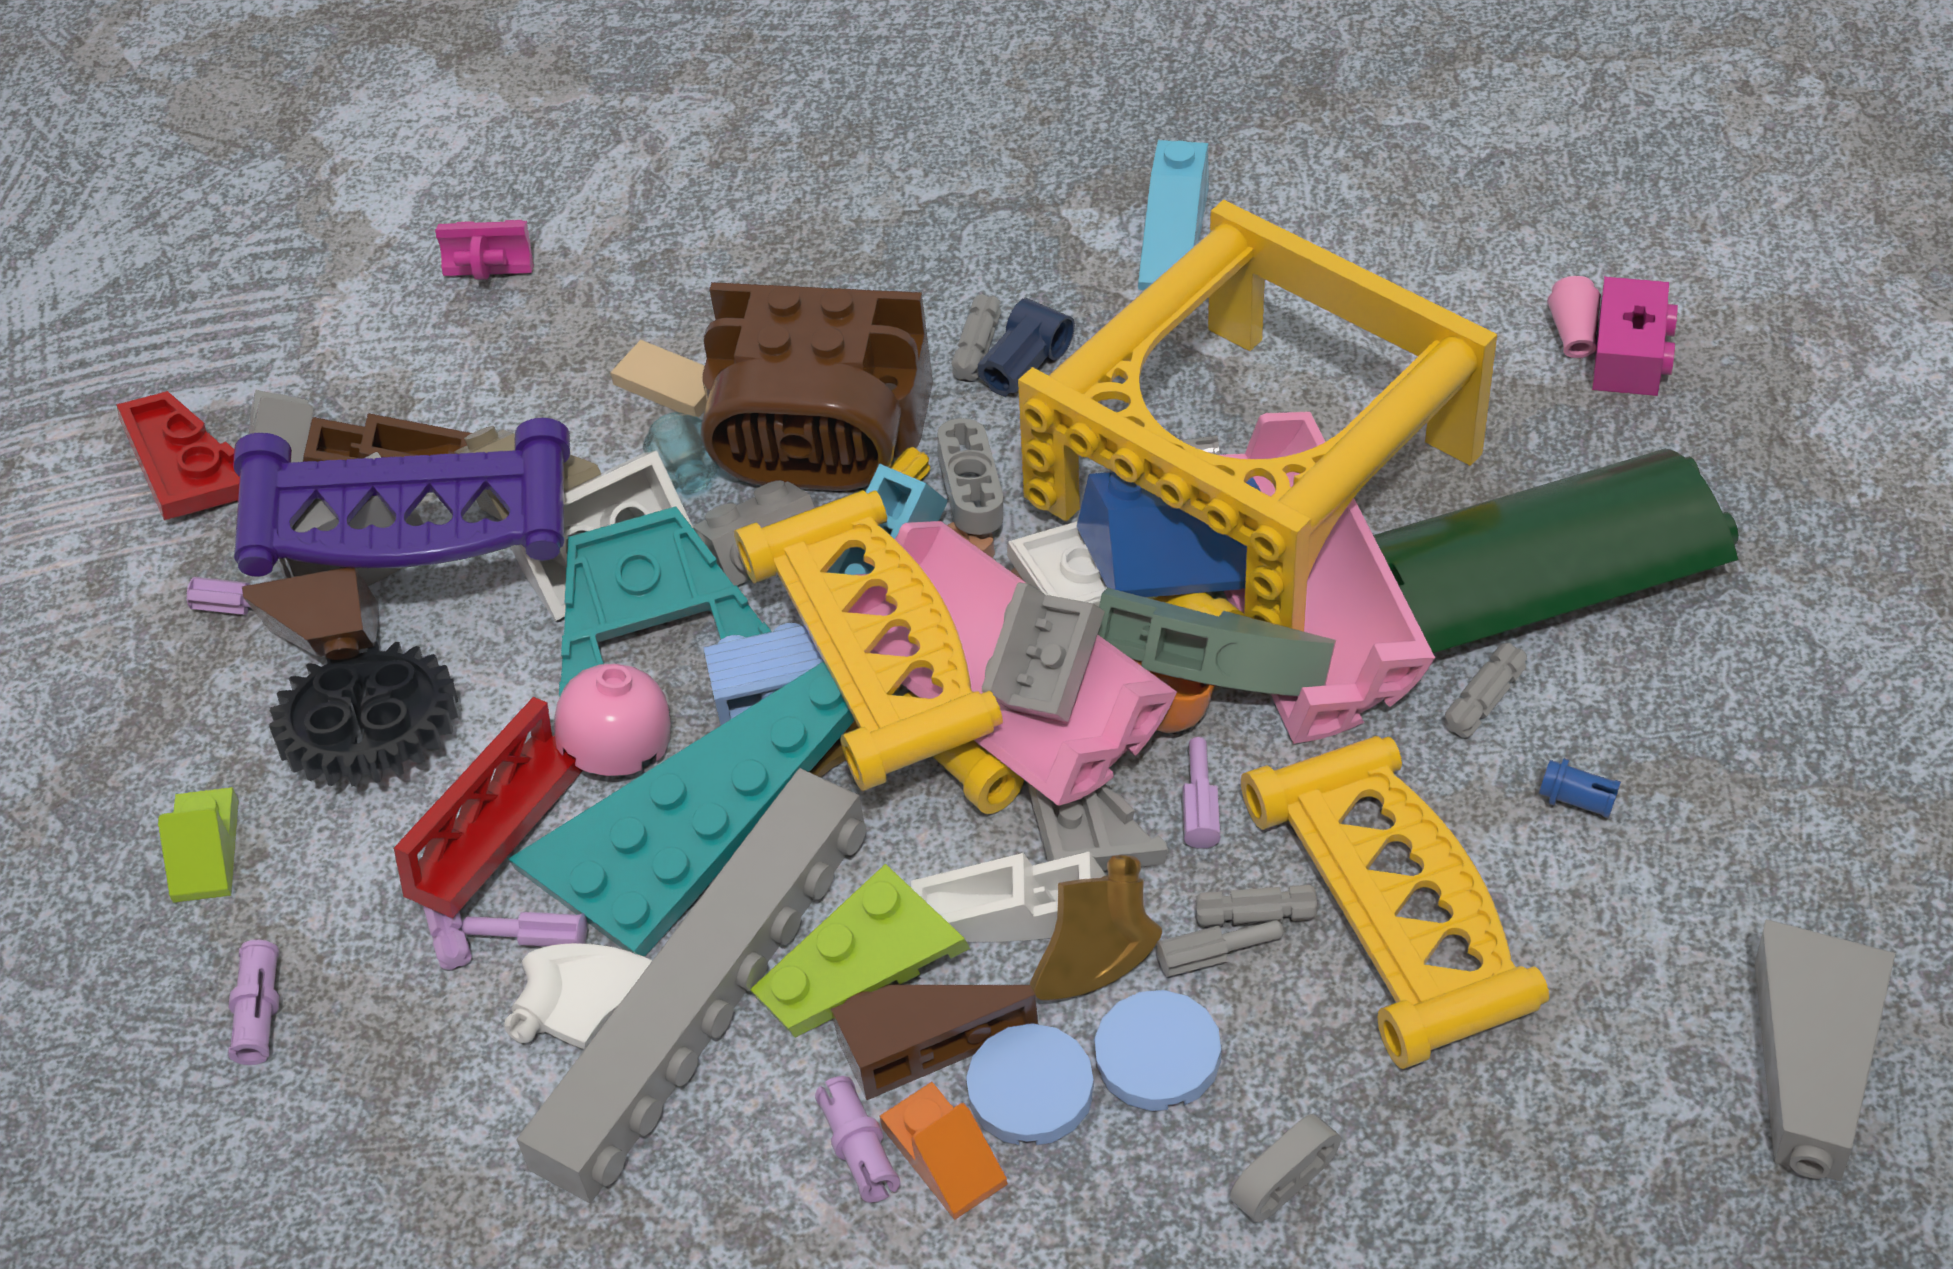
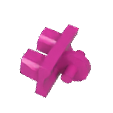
M522 219L505 220V222L475 223L474 221L438 224L435 229L441 251L443 276L473 275L476 280H487L489 274L531 273L534 268L527 221Z

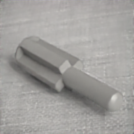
M1274 920L1222 934L1220 926H1215L1157 941L1159 964L1164 975L1169 977L1227 962L1226 953L1229 951L1282 938L1284 930L1281 922Z

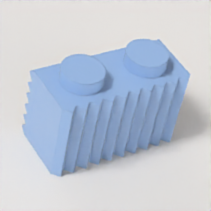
M785 623L775 628L773 632L746 638L740 635H731L721 639L717 644L703 647L720 725L824 661L805 625Z

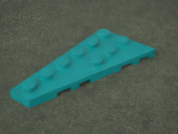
M823 661L508 858L516 871L576 915L584 913L588 924L619 947L645 957L720 873L797 770L801 768L810 772L855 719Z

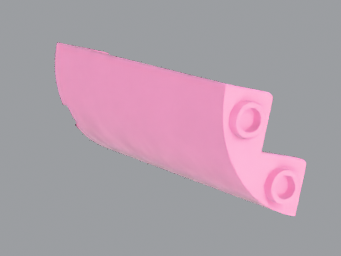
M1311 412L1266 413L1258 418L1245 454H1226L1220 456L1239 459L1285 457L1312 449L1324 443L1325 440ZM1286 473L1289 478L1290 487L1293 486L1294 476L1300 473ZM1260 476L1253 477L1261 492L1270 497L1274 494V485L1268 479ZM1354 498L1325 540L1307 579L1304 632L1336 640L1326 686L1302 687L1299 696L1271 694L1293 744L1323 739L1352 729L1364 723L1360 715L1362 712L1370 709L1382 700L1391 707L1418 683L1435 658ZM1245 589L1224 591L1228 601L1244 613Z
M941 521L904 523L895 540L919 564L945 602L963 646L970 675L971 689L973 692L979 691L982 694L986 665L994 653L1004 623L1006 607L1012 600L1016 585L1019 582H1026ZM874 586L864 592L848 613L885 616L892 614L897 607L886 601L887 590L884 587ZM896 626L888 630L870 653L908 657L916 654L920 648L909 642V629ZM1097 634L1068 722L1010 710L998 702L1003 717V724L994 727L993 733L977 738L974 741L1059 806L1081 799L1111 780L1114 775L1109 767L1127 750L1136 756L1164 719L1177 691ZM925 667L912 670L901 683L919 698L931 699L938 697L943 692L941 687L932 684L931 677L933 672Z

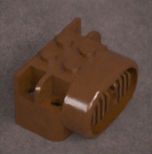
M711 282L709 291L715 321L708 325L704 335L707 359L702 374V382L707 405L700 433L707 454L722 470L737 479L759 486L773 481H784V483L788 481L800 489L849 491L870 485L879 464L890 467L893 458H898L907 448L918 447L922 438L933 385L922 292Z

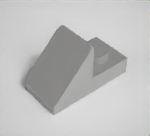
M255 390L251 404L249 434L270 433L283 438L291 446V462H303L313 417V406L308 404V400Z

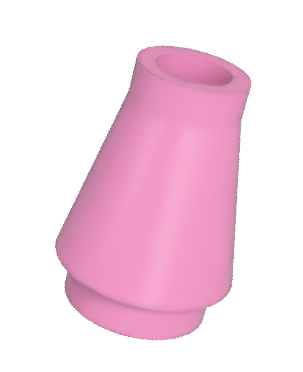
M1569 276L1557 281L1553 285L1552 293L1547 300L1563 342L1564 353L1571 358H1584L1593 354L1596 350L1595 336L1601 294L1594 287L1593 281L1583 276Z

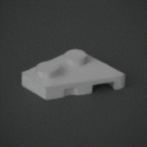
M1027 782L1048 862L1090 852L1103 871L1108 870L1107 862L1114 855L1134 856L1141 862V866L1165 864L1168 852L1166 842L1159 835L1151 839L1133 820L1135 810L1120 794L1112 792L1106 784L1081 799L1058 806Z

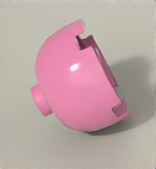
M602 664L582 670L565 686L557 702L554 716L556 747L562 755L565 749L568 754L576 757L575 766L585 772L605 776L636 773L642 770V762L651 759L656 753V761H658L665 754L670 741L671 722L666 695L649 674L635 667L621 664Z

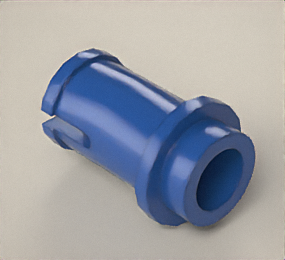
M1566 758L1563 759L1562 763L1553 760L1549 761L1539 794L1550 797L1549 804L1555 805L1556 801L1559 800L1598 813L1609 819L1621 781H1613L1568 766L1570 760Z

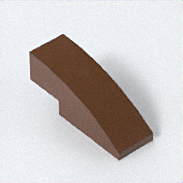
M370 413L367 414L365 427L312 417L303 462L364 459L375 452H378L381 458L455 454L454 451L467 446L464 438L472 433Z

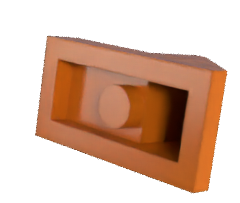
M930 1082L880 1115L881 1126L884 1132L954 1220L1008 1185L1007 1178L970 1109L965 1103H960L953 1108L933 1082Z

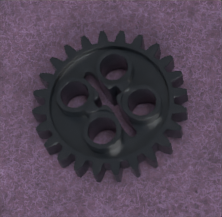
M375 641V647L368 648L367 652L359 653L355 657L344 660L327 659L328 664L322 667L313 663L306 664L309 675L307 677L291 676L289 681L292 690L278 691L276 695L280 705L270 708L273 722L269 723V727L280 759L282 761L288 760L293 773L304 769L308 781H313L324 773L328 786H333L342 776H348L351 787L357 786L362 775L370 774L372 779L378 783L382 780L383 770L389 768L398 775L404 774L403 762L408 759L420 764L425 762L422 749L440 750L442 745L439 735L452 734L451 720L459 717L456 706L459 700L453 679L450 678L448 667L446 665L439 666L435 654L422 657L419 646H415L403 654L400 642H394L386 651H380L378 642ZM366 687L369 693L368 696H365ZM364 728V734L362 738L360 729Z

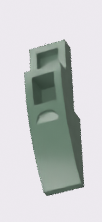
M1107 588L1101 595L1099 608L1104 610L1105 613L1098 635L1129 658L1142 661V667L1148 671L1222 687L1289 696H1299L1302 687L1326 686L1336 643L1334 639L1223 611L1218 617Z

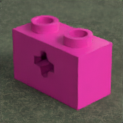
M1604 276L1592 390L1658 396L1661 374L1672 375L1675 343L1665 342V336H1675L1678 305L1668 304L1669 282Z

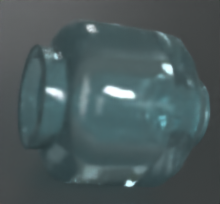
M680 412L669 413L657 419L651 425L642 446L644 453L657 450L677 493L691 494L707 487L711 478L717 473L719 466L714 463L703 446L700 433L702 420L697 416Z

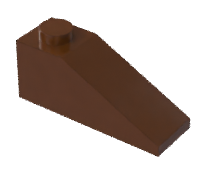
M887 985L873 992L857 993L848 998L844 1004L831 1009L838 1043L866 1101L973 1056L988 1038L1008 1027L1038 1024L1036 997L1030 985Z

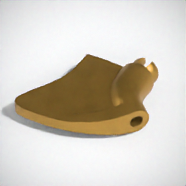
M1128 855L1112 856L1107 862L1108 875L1102 878L1079 879L1058 883V913L1055 929L1049 945L1030 981V986L1036 998L1040 1000H1056L1095 991L1130 972L1156 946L1157 941L1161 938L1162 928L1145 912L1143 902L1144 880L1139 878L1141 862L1136 857Z

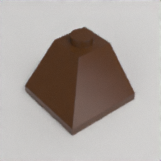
M346 567L242 586L243 598L271 633L318 657L325 656L331 660H344L357 656L360 649L375 647L379 618L378 601L356 568Z

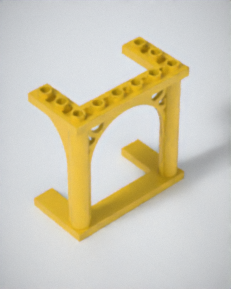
M1223 199L1210 211V233L1052 373L1046 375L1032 367L1018 379L1024 498L1029 500L1036 508L1044 511L1047 510L1067 522L1080 510L1079 456L1087 457L1115 472L1122 480L1130 483L1133 482L1156 495L1167 505L1179 508L1208 524L1217 533L1226 534L1247 546L1244 615L1304 632L1307 579L1332 528L1361 488L1426 423L1425 443L1469 466L1483 454L1497 334ZM1265 280L1418 356L1337 435L1312 449L1271 459L1224 457L1184 443L1170 434L1154 419L1147 409L1140 391V375L1151 351L1207 298H1209V331L1248 351L1257 346L1263 338ZM1117 376L1126 380L1123 384L1113 382ZM1107 399H1117L1128 403L1129 406L1120 412H1114L1098 402ZM1286 473H1300L1294 476L1293 486L1290 487L1289 478ZM1255 476L1264 477L1274 485L1275 492L1270 497L1248 485L1246 481Z

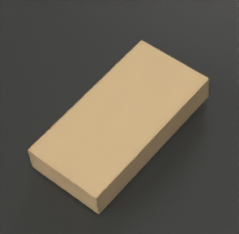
M640 340L610 372L613 385L696 420L706 409L707 400L702 382L705 365L646 341Z

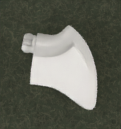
M558 944L531 951L522 960L527 976V984L521 995L512 1005L513 1013L505 1019V1031L512 1039L519 1043L532 1041L536 1032H547L562 1041L585 1050L652 960L630 951L595 944Z

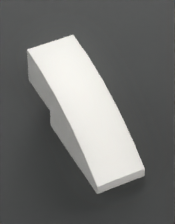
M1090 852L1037 865H1032L1025 854L1021 853L912 880L911 888L958 931L967 942L1025 941L1052 937L1058 913V883L1079 879L1102 878L1106 874Z

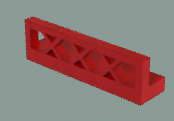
M532 697L393 848L404 898L454 918L581 774L583 770L575 766L576 757L568 754L565 749L562 755L556 747L555 736L552 735L548 702ZM531 731V738L525 743L527 735ZM461 807V810H460V813H459V815H458V818L456 819L457 814H458V811H459V808ZM426 846L423 856L418 861L417 854Z

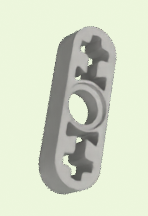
M966 418L949 420L943 423L937 432L938 459L954 523L960 530L969 534L981 535L991 533L997 530L1003 523V493L986 430L982 424L975 420ZM960 445H965L967 450L960 451ZM965 473L980 474L982 476L966 478L958 475ZM980 500L981 507H975V504L971 501Z

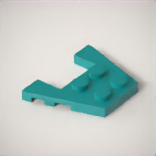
M676 506L568 537L564 600L566 608L564 635H562L561 682H559V697L569 681L582 670L603 664L598 647V642L707 610H710L720 640L731 635H740L746 638L772 632L765 622H761L749 606L747 598L737 585L734 586L717 564L715 556Z

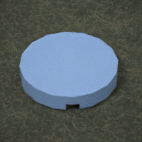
M1167 990L1138 992L1117 1002L1102 1018L1094 1039L1097 1068L1107 1089L1127 1105L1149 1111L1168 1110V1105L1178 1104L1182 1101L1186 1105L1199 1099L1214 1083L1221 1064L1219 1028L1207 1009L1186 995Z
M1026 1024L1008 1027L988 1038L972 1056L966 1076L971 1111L983 1129L1003 1142L1019 1145V1140L1025 1142L1036 1141V1145L1053 1143L1073 1132L1089 1113L1093 1099L1094 1080L1090 1058L1076 1039L1058 1028L1044 1025Z

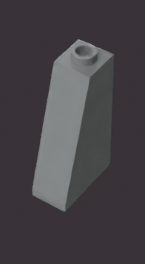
M1766 919L1755 960V973L1774 1163L1791 1167L1795 1172L1805 1177L1815 1179L1827 1177L1842 1181L1854 1142L1896 953Z

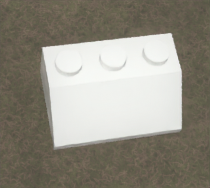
M656 450L643 453L564 492V544L560 548V553L557 557L545 561L535 560L526 554V549L523 545H514L511 549L529 583L554 621L565 617L566 607L564 600L569 536L675 506L691 526L692 524Z

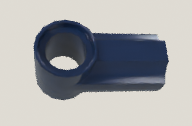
M1021 299L1010 313L1006 325V333L977 364L979 377L986 382L992 392L1007 397L1009 393H1016L1019 390L1018 379L1032 367L1037 369L1046 358L1057 360L1064 355L1073 338L1075 329L1074 319L1031 299Z

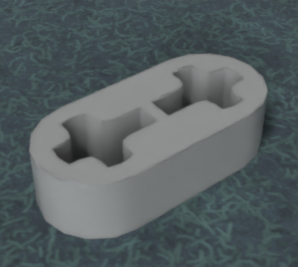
M1316 1114L1305 1116L1242 1172L1231 1190V1200L1253 1221L1262 1222L1268 1219L1329 1164L1340 1147L1341 1136Z

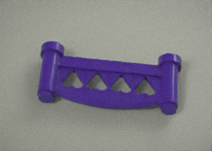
M534 418L521 423L515 430L513 451L291 462V446L286 440L274 434H248L240 438L235 444L233 467L236 474L240 477L234 559L238 563L239 570L249 576L260 577L271 573L278 559L282 558L351 568H403L463 560L503 550L514 545H523L526 549V554L530 558L545 561L557 557L560 553V548L564 544V463L570 457V431L566 425L555 419ZM484 490H491L509 511L506 519L497 522L487 518L476 523H469L463 520L464 514ZM427 493H434L453 515L449 522L442 525L433 524L430 521L420 526H412L406 523V519ZM371 496H378L396 518L391 526L379 528L373 524L363 529H354L349 526L350 521ZM315 499H321L339 521L338 525L329 531H321L315 527L306 532H296L292 529L294 523Z

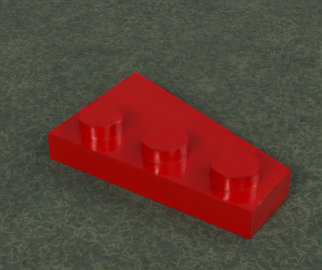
M166 391L116 404L121 425L163 520L238 500L240 477L236 474L233 467L235 449L226 441L220 444L206 431L205 423L171 393Z

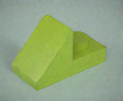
M233 787L175 794L174 811L159 815L158 827L169 896L173 903L231 896L239 800Z

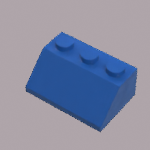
M1115 472L1088 475L1076 526L1107 588L1142 597L1245 589L1247 546L1226 534L1217 533L1208 524L1183 510L1167 505L1161 498L1135 483L1122 480ZM1253 477L1246 481L1248 485L1261 491Z

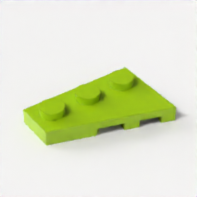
M885 863L750 990L760 1003L796 1038L833 1019L831 1009L844 1004L851 996L865 991L873 992L895 980L902 984L920 975L919 968L946 954L953 958L971 948L958 931Z

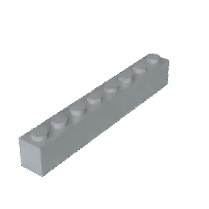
M801 768L797 770L516 1140L529 1171L590 1204L603 1186L611 1185L618 1178L623 1169L627 1153L641 1135L645 1136L653 1130L660 1118L663 1104L677 1086L681 1087L689 1081L696 1069L699 1055L712 1038H718L725 1032L731 1021L735 1006L746 991H751L750 989L764 977L767 964L780 945H786L793 939L800 926L802 915L814 899H821L826 894L832 883L835 870L846 855H853L861 846L866 834V824L864 823L860 796Z

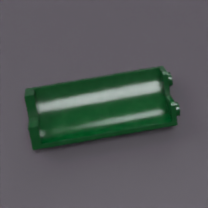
M1671 449L1654 451L1373 535L1433 653L1739 560L1735 544L1738 543L1739 534L1734 518L1730 513L1722 512L1713 492L1701 476L1695 460L1690 456L1684 457Z

